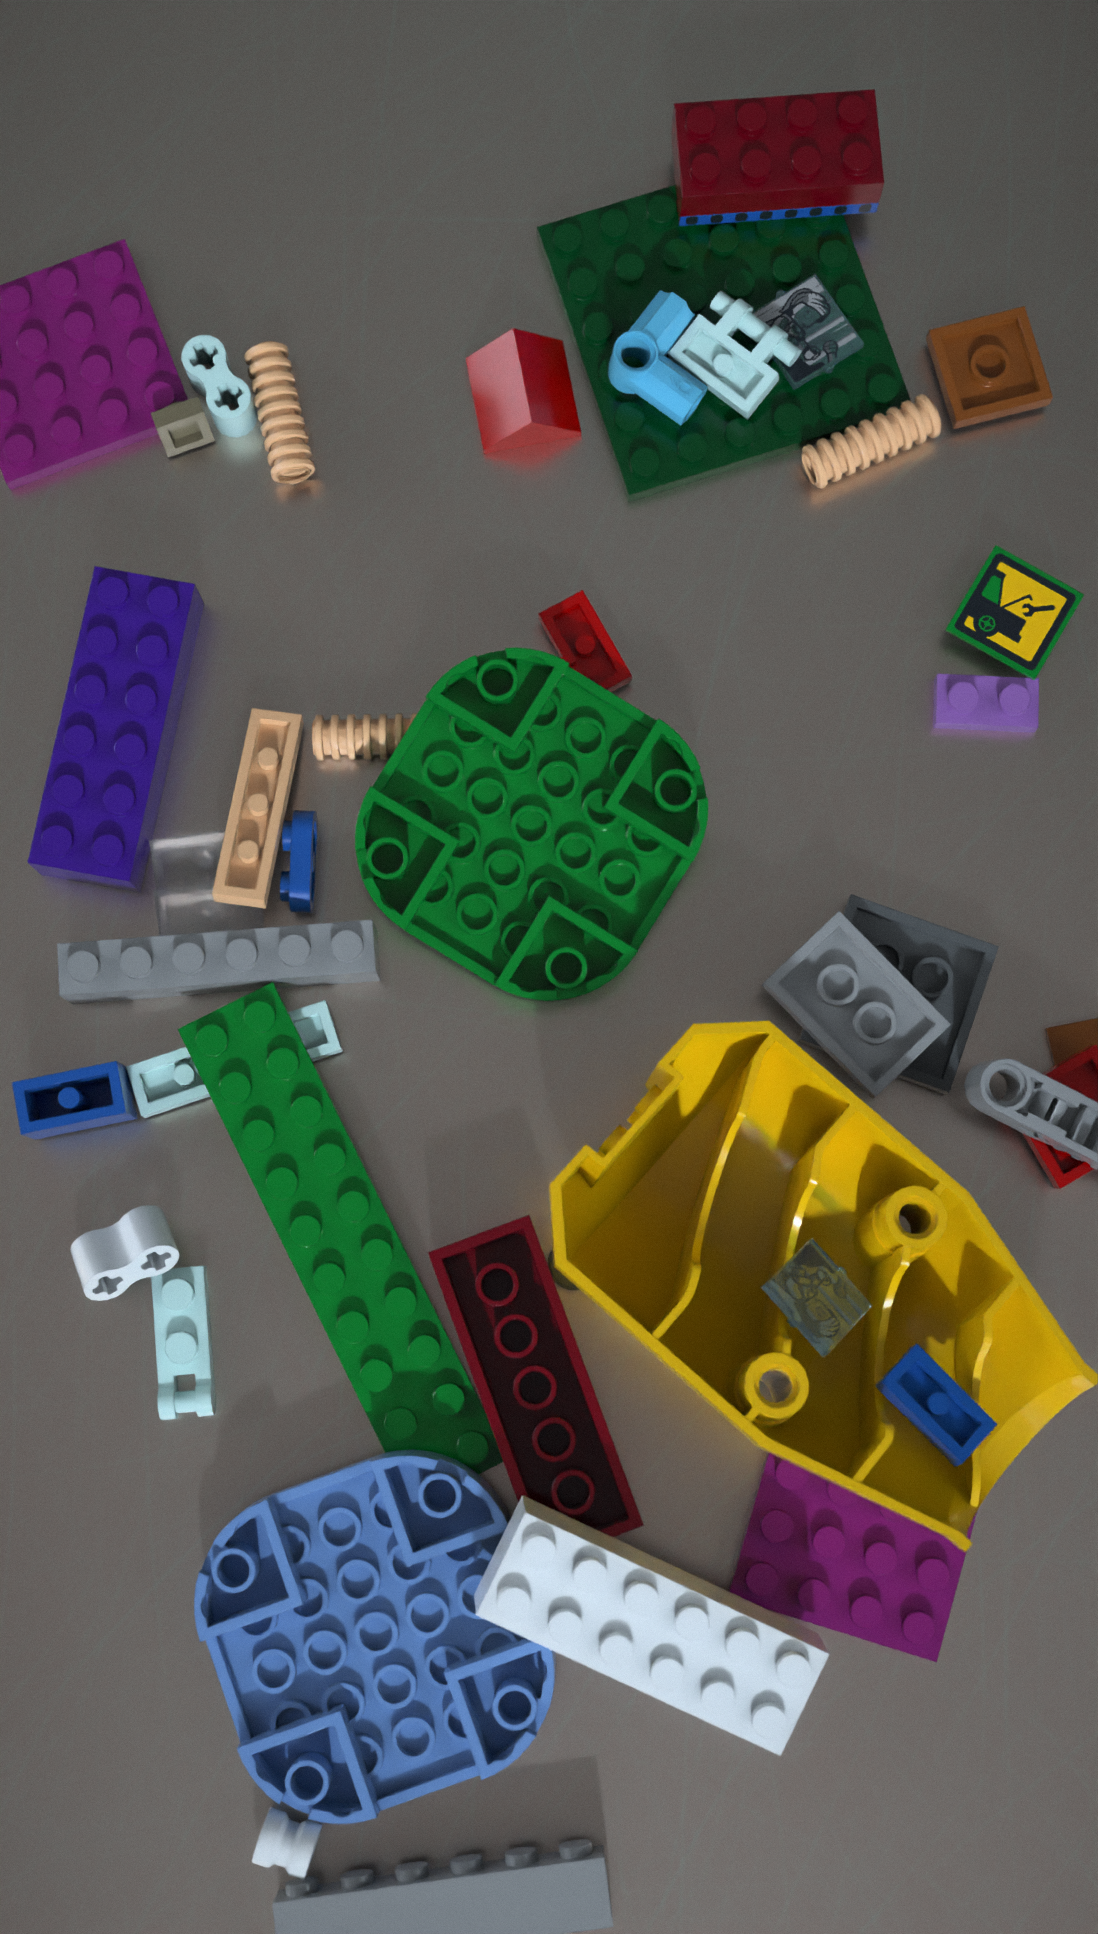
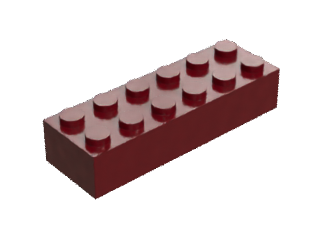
M530 1216L521 1217L428 1252L518 1503L523 1495L611 1537H616L644 1526Z

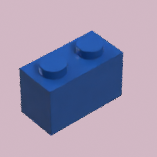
M118 1061L12 1082L20 1134L34 1140L138 1119L133 1089L126 1066Z

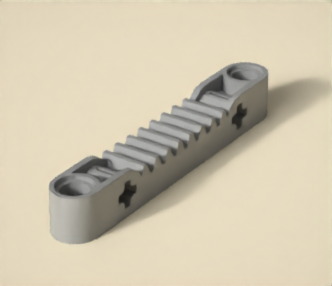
M1009 1058L984 1061L972 1067L966 1076L964 1084L966 1097L972 1106L1031 1138L1071 1154L1072 1158L1090 1164V1167L1098 1170V1102L1019 1061ZM995 1072L1001 1074L1007 1084L1006 1094L1001 1100H997L989 1088L990 1078Z

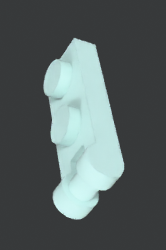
M207 1266L171 1268L165 1273L151 1276L159 1417L161 1420L178 1419L179 1413L197 1412L198 1417L212 1416L216 1413V1394ZM195 1374V1390L178 1392L177 1375Z

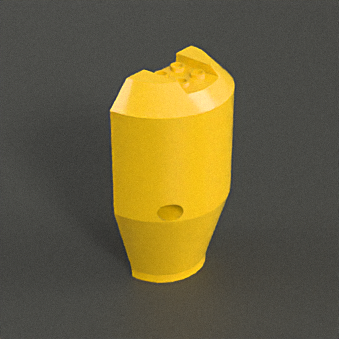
M770 1021L692 1024L659 1061L645 1083L648 1092L635 1106L634 1112L627 1119L632 1125L631 1128L626 1130L619 1124L601 1144L597 1153L585 1144L549 1185L554 1267L757 1447L944 1535L962 1552H966L973 1544L967 1538L970 1524L992 1487L1030 1440L1061 1409L1081 1393L1097 1385L1098 1373L1083 1361L970 1193ZM899 1215L907 1219L910 1224L911 1233L905 1231L900 1225ZM805 1246L833 1275L827 1276L821 1270L828 1280L834 1285V1279L839 1282L838 1289L842 1285L843 1296L859 1313V1316L856 1318L842 1301L835 1300L830 1294L829 1286L824 1289L819 1286L816 1288L849 1324L846 1328L814 1292L815 1297L812 1301L817 1302L824 1311L828 1312L837 1325L835 1335L838 1338L833 1336L832 1339L828 1340L831 1346L823 1354L818 1351L764 1289ZM799 1267V1270L806 1277L812 1276L813 1272H815V1270L807 1271ZM795 1272L797 1277L800 1278L802 1273ZM797 1280L795 1285L806 1287L808 1284L802 1280ZM812 1281L809 1286L814 1288L816 1284ZM791 1286L789 1288L793 1300L797 1302L796 1288ZM809 1295L805 1296L806 1300L811 1298ZM811 1300L803 1305L807 1307L805 1311L814 1323L824 1322L828 1319L817 1304L811 1305ZM834 1329V1330H830V1331H828V1332H824V1333L834 1332L835 1329ZM915 1344H918L998 1424L964 1463L956 1467L875 1387L878 1381ZM760 1380L769 1388L772 1402L766 1400L761 1394L759 1388Z

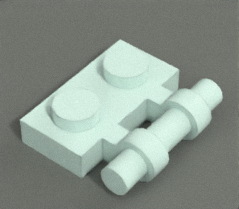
M720 291L710 304V308L722 316L719 322L714 325L699 314L669 351L668 357L708 386V390L748 419L779 381V373L767 365L769 360L777 357L790 367L799 357L801 350L787 340L789 334L777 325L770 327L752 314L753 307L741 298L735 301L723 291ZM740 330L758 344L750 352L731 338L734 333Z

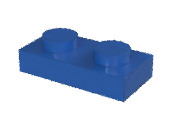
M918 1344L909 1348L875 1385L955 1467L963 1464L998 1425Z

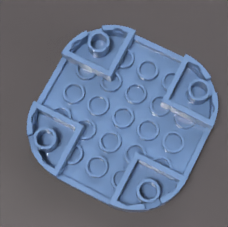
M392 1451L373 1456L265 1496L239 1513L218 1534L206 1556L202 1569L198 1573L194 1595L196 1629L200 1642L206 1641L241 1742L237 1747L240 1758L249 1775L272 1800L278 1804L282 1801L294 1809L309 1814L308 1819L331 1824L364 1822L377 1818L382 1810L480 1775L481 1780L490 1777L519 1758L535 1739L546 1717L555 1685L556 1652L476 1615L474 1594L511 1517L492 1486L482 1476L458 1460L431 1451Z

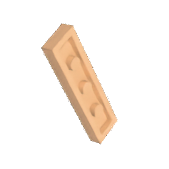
M257 708L251 709L212 890L214 902L266 909L304 726L302 714Z

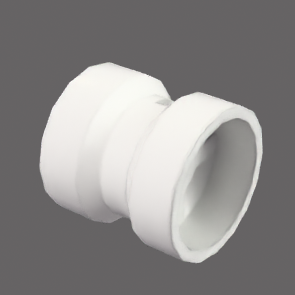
M270 1807L254 1851L252 1863L267 1868L276 1864L285 1867L288 1875L305 1880L323 1825L310 1820H305L302 1823L292 1821L286 1812Z

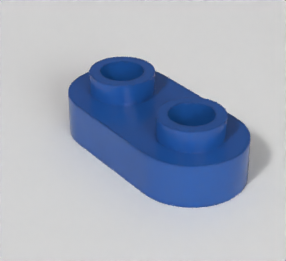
M294 810L292 820H284L282 847L283 851H290V871L281 872L280 900L281 902H289L290 911L294 913H313L318 845L316 811Z

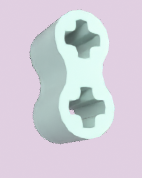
M199 335L190 339L182 350L181 360L192 388L198 394L206 397L215 426L222 434L235 438L247 435L254 429L257 423V410L248 385L242 379L233 375L224 345L217 338L210 335ZM209 363L212 368L206 370L203 365ZM233 403L237 409L231 411L227 405Z

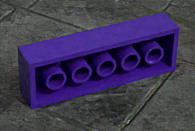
M94 566L27 862L41 875L141 893L204 607L203 599L195 584Z

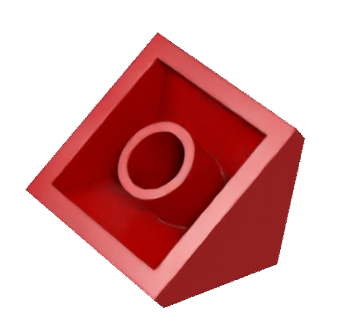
M512 328L466 357L484 454L581 437V428L563 340Z

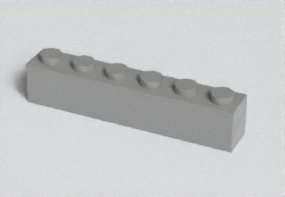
M373 920L57 944L59 996L71 1004L255 991L272 982L277 989L381 981L378 933Z
M578 1839L561 1843L557 1852L538 1854L536 1847H519L504 1852L505 1859L484 1862L482 1855L468 1854L450 1859V1866L428 1869L427 1862H410L395 1867V1874L374 1877L373 1870L359 1869L341 1874L340 1881L319 1884L318 1877L313 1876L306 1877L305 1880L299 1878L292 1879L285 1883L286 1889L278 1890L272 1902L275 1934H567L613 1927V1915L604 1845L592 1847L591 1840Z

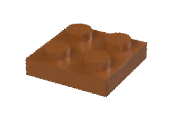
M1025 306L928 331L926 341L953 429L1050 404L1053 395Z

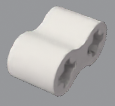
M153 1205L134 1208L114 1225L82 1234L73 1242L70 1250L86 1297L96 1301L115 1298L125 1292L137 1280L167 1272L179 1259V1252L164 1212L159 1207Z

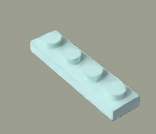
M326 1000L289 1012L312 1061L343 1052ZM186 1047L126 1066L140 1114L144 1118L210 1096Z

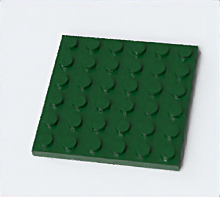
M672 185L537 227V238L628 502L796 451L808 444L815 445L821 438L830 440L831 434L835 432H840L843 435L846 427L852 425L858 428L860 421L867 419L872 422L875 414L882 413L887 415L886 412L889 408L894 406L901 409L902 402L906 400L911 401L843 215L679 226L676 185ZM815 276L824 289L821 295L826 298L827 302L831 300L828 303L831 309L830 314L823 322L815 323L809 328H802L806 332L805 338L841 315L845 320L807 343L810 346L818 347L822 351L823 344L828 340L837 342L852 331L856 335L854 339L838 348L837 358L832 353L833 361L828 363L827 355L811 364L815 365L823 362L826 365L797 383L793 381L777 357L770 359L767 365L779 373V381L748 419L707 389L706 394L695 411L680 426L636 393L626 394L617 390L611 384L608 377V366L617 338L630 330L660 290L667 293L674 292L685 300L689 309L695 314L694 320L700 314L716 325L722 316L712 310L710 304L720 291H723L735 301L741 298L753 307L752 314ZM819 301L820 303H822L825 307H827V308L829 309V307H828L826 304H824L823 302ZM805 305L795 313L797 318L794 317L793 319L802 327V323L810 326L821 316L814 309ZM783 318L778 325L782 330L788 322L787 319ZM796 325V327H795L796 331H798V332L802 331V330ZM740 330L731 337L750 352L758 344ZM788 337L787 340L792 344H798L795 338ZM804 341L799 342L802 348L807 347ZM811 347L812 351L815 349L819 353L815 347ZM836 348L829 350L831 352H835ZM800 353L798 358H800L803 361H806L803 358V354ZM622 358L624 363L632 368L644 366L637 358Z

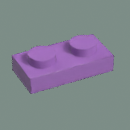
M938 673L934 678L933 728L1034 733L1038 729L1039 678L1032 680L1027 677Z

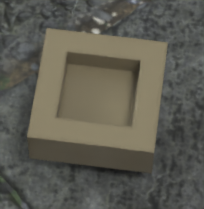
M198 396L186 401L172 403L166 408L151 412L156 430L168 457L215 441Z

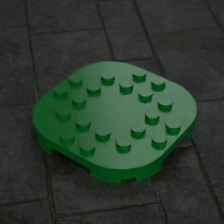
M518 647L505 648V650L490 652L477 657L474 655L451 668L434 684L425 697L426 701L372 787H369L359 809L355 829V851L360 874L375 904L393 923L493 986L512 995L538 1001H560L585 995L610 982L632 961L690 864L694 861L704 839L708 820V798L700 772L701 767L688 744L668 724L659 718L655 720L572 669L567 661L539 650Z

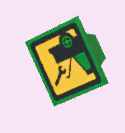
M995 545L948 624L946 631L1035 680L1085 594Z

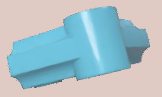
M660 290L630 330L617 338L608 366V377L611 384L617 390L626 394L636 393L681 426L695 411L706 394L708 386L666 357L692 324L695 314L689 309L687 302L674 292L667 293ZM622 358H637L644 366L632 368L626 365Z

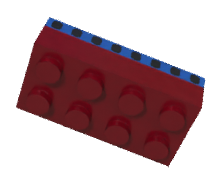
M875 89L674 103L671 139L679 226L877 212L884 186V174Z

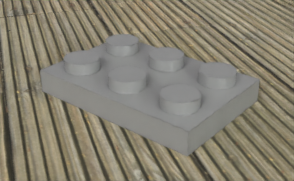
M840 911L762 985L872 1099L886 1088L951 1025Z

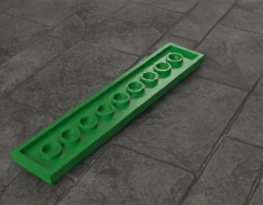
M272 982L179 1028L180 1036L384 1452L399 1450L431 1451L458 1460L478 1474L502 1463L503 1459L483 1404L275 984Z

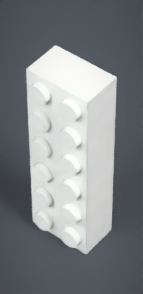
M523 1495L474 1594L477 1616L780 1756L829 1656V1652L817 1632Z

